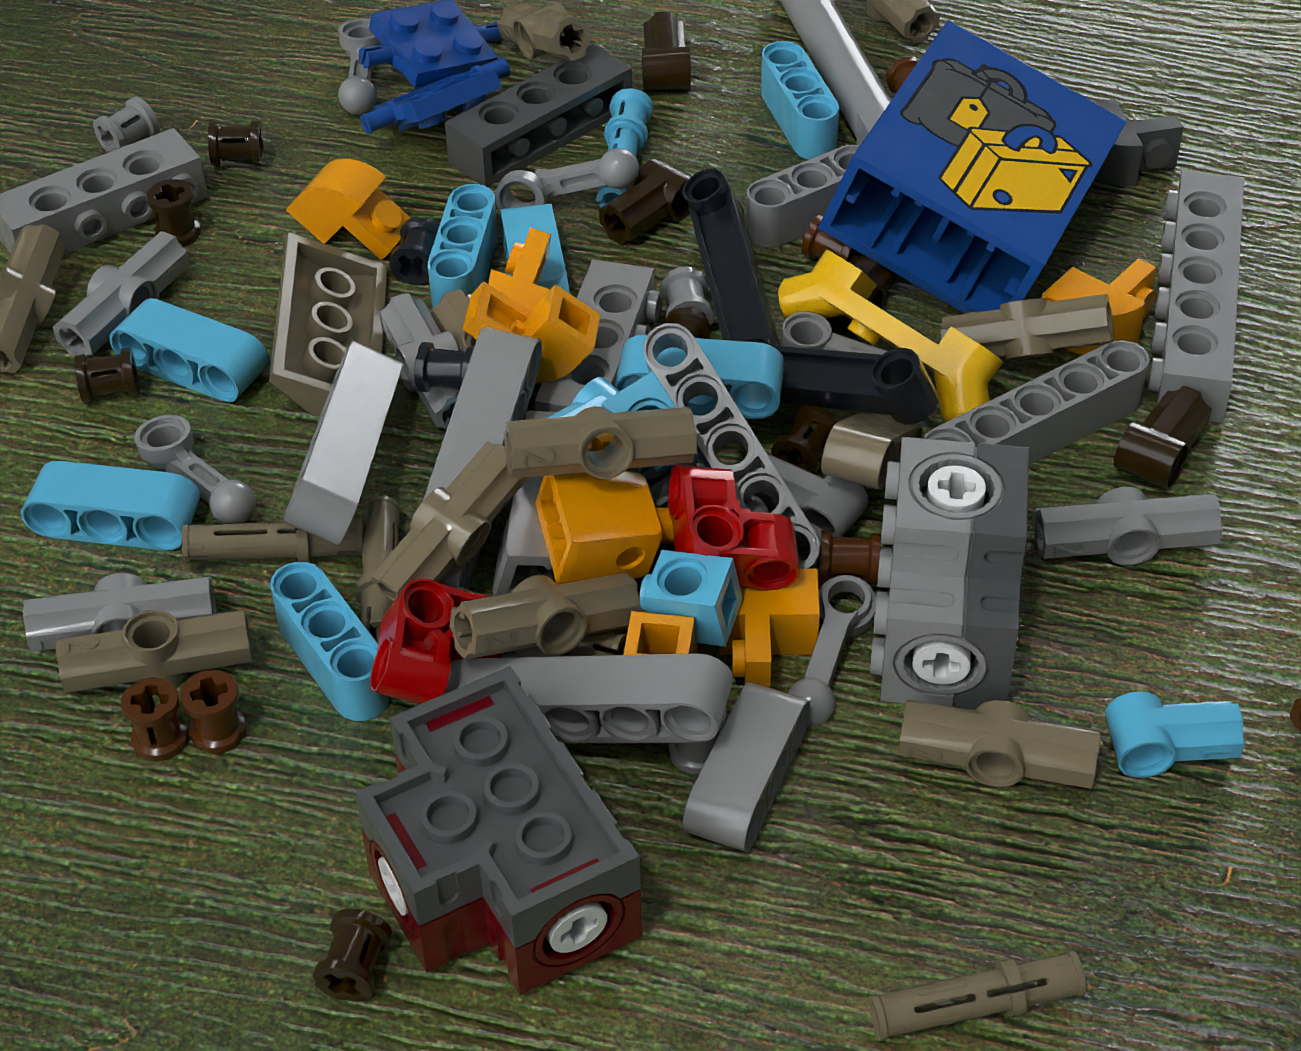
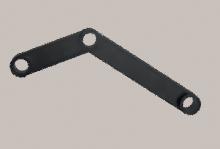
M716 168L705 169L697 172L687 180L683 187L682 195L689 207L722 339L768 344L782 354L785 365L780 403L801 406L815 405L821 408L889 414L896 422L904 425L923 421L934 412L939 401L937 390L919 356L911 349L895 348L880 355L780 346L745 224L744 209L722 171Z

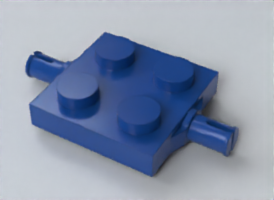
M439 0L372 13L369 29L378 39L380 45L360 48L359 60L364 68L388 63L401 71L414 88H418L452 74L468 72L473 66H482L497 60L498 56L488 43L502 42L504 39L501 38L497 22L481 26L473 25L454 0Z
M500 57L482 66H473L468 72L452 74L373 107V111L360 115L361 125L367 134H371L373 131L391 124H398L399 130H405L417 125L419 129L441 123L447 119L446 112L460 108L461 112L467 111L486 101V94L502 88L499 79L510 76L509 64L504 57Z

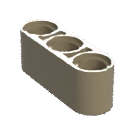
M861 412L839 421L833 426L826 441L821 471L823 474L881 490L886 487L888 461L900 462L902 438H922V426L918 424L904 425L896 422L892 417L869 412Z

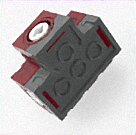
M511 666L389 718L398 774H396L395 778L378 785V783L356 791L355 797L369 874L426 973L447 964L449 959L463 952L468 954L489 944L499 962L503 960L510 980L519 995H522L642 937L640 856L629 839L624 840L618 831L616 820L594 789L590 790L584 781V773L562 741L558 742L554 737L552 726L531 695L527 696L521 688V681Z

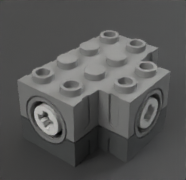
M903 437L900 462L888 461L885 499L896 500V505L884 504L881 544L892 545V548L881 547L877 587L889 588V592L877 591L873 634H884L885 638L873 637L870 675L882 676L880 701L906 703L908 699L952 707L953 703H955V708L976 710L978 706L985 702L993 700L1008 701L1019 632L1020 578L1027 539L1029 447L984 443L975 445L972 442Z

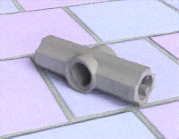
M161 231L119 268L112 265H103L98 268L88 283L87 297L53 326L56 341L72 357L84 354L88 358L90 355H93L110 339L109 335L144 300L149 298L159 300V293L191 265L188 250L182 247L175 236Z
M409 293L392 297L387 307L380 311V319L383 331L395 350L396 360L403 363L400 373L402 381L409 393L417 392L435 426L447 429L460 390L432 387L429 392H418L414 381L415 359L419 345L422 342L433 343L435 349L459 351L457 343L451 332L445 331L441 333L423 299H415Z
M1134 487L1112 489L1104 493L1095 504L1035 508L1033 520L1035 546L1039 558L1048 559L1107 553L1114 563L1125 566L1141 564L1151 559L1159 549L1219 544L1223 530L1221 507L1216 494L1146 499L1143 492Z
M115 573L99 580L94 591L24 600L23 619L29 649L31 652L56 649V641L60 639L121 630L131 617L146 610L166 611L173 615L176 620L217 614L212 578L208 576L147 584L136 575Z

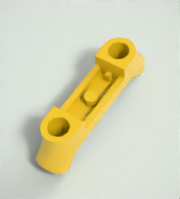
M825 250L812 272L786 278L782 281L778 289V298L785 319L797 312L817 313L826 320L846 316L852 320L847 329L870 345L875 346L878 340L882 339L894 348L913 350L919 356L923 366L934 372L943 422L946 423L990 401L987 385L1003 364V361L998 356L950 326L940 343L936 344L868 301V298L877 284L862 270L833 252Z

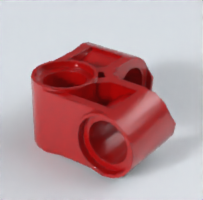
M674 466L669 483L668 510L673 523L675 551L733 558L739 585L742 587H753L764 591L778 590L788 587L799 578L800 568L795 528L791 519L780 514L750 512V509L741 508L740 501H737L735 479L731 469Z
M419 578L410 581L381 620L377 654L370 677L371 691L419 705L443 695L449 680L451 661L464 659L455 649L453 633L449 626L452 607L460 606V603L464 601L492 596L467 592L440 584L432 579ZM502 653L477 658H502Z

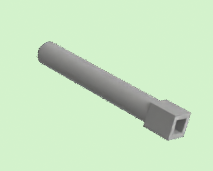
M779 0L827 87L838 102L841 112L857 138V145H861L891 102V98L833 0Z

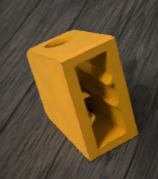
M624 471L619 476L610 479L595 478L587 472L543 476L535 506L557 585L625 572L632 578H642L649 573L659 544H674L673 523L669 516L668 508L655 507L646 478L641 474Z

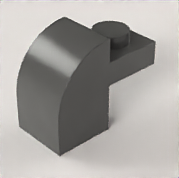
M1115 99L1094 102L1127 121L1095 176L1094 181L1111 186H1136L1139 172L1176 167L1184 128L1177 115L1129 122Z

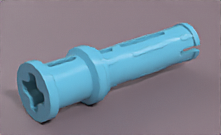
M628 88L616 92L611 99L609 109L612 118L606 123L604 138L609 146L608 151L614 148H623L633 153L636 157L637 152L646 145L648 130L645 124L651 119L653 104L646 93ZM607 185L599 186L596 201H601L599 203L600 208L627 191L630 186L624 189H614Z

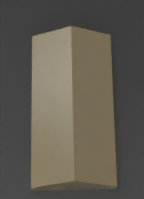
M289 232L284 246L269 382L309 414L320 416L335 374L351 340L382 353L383 328L381 326L380 311L385 308L387 265Z

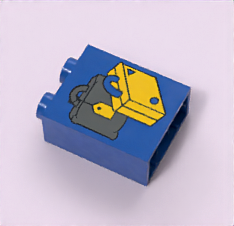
M947 20L852 156L818 229L866 257L877 261L880 265L963 313L1000 309L999 305L1024 300L1127 121L1002 51L995 45Z

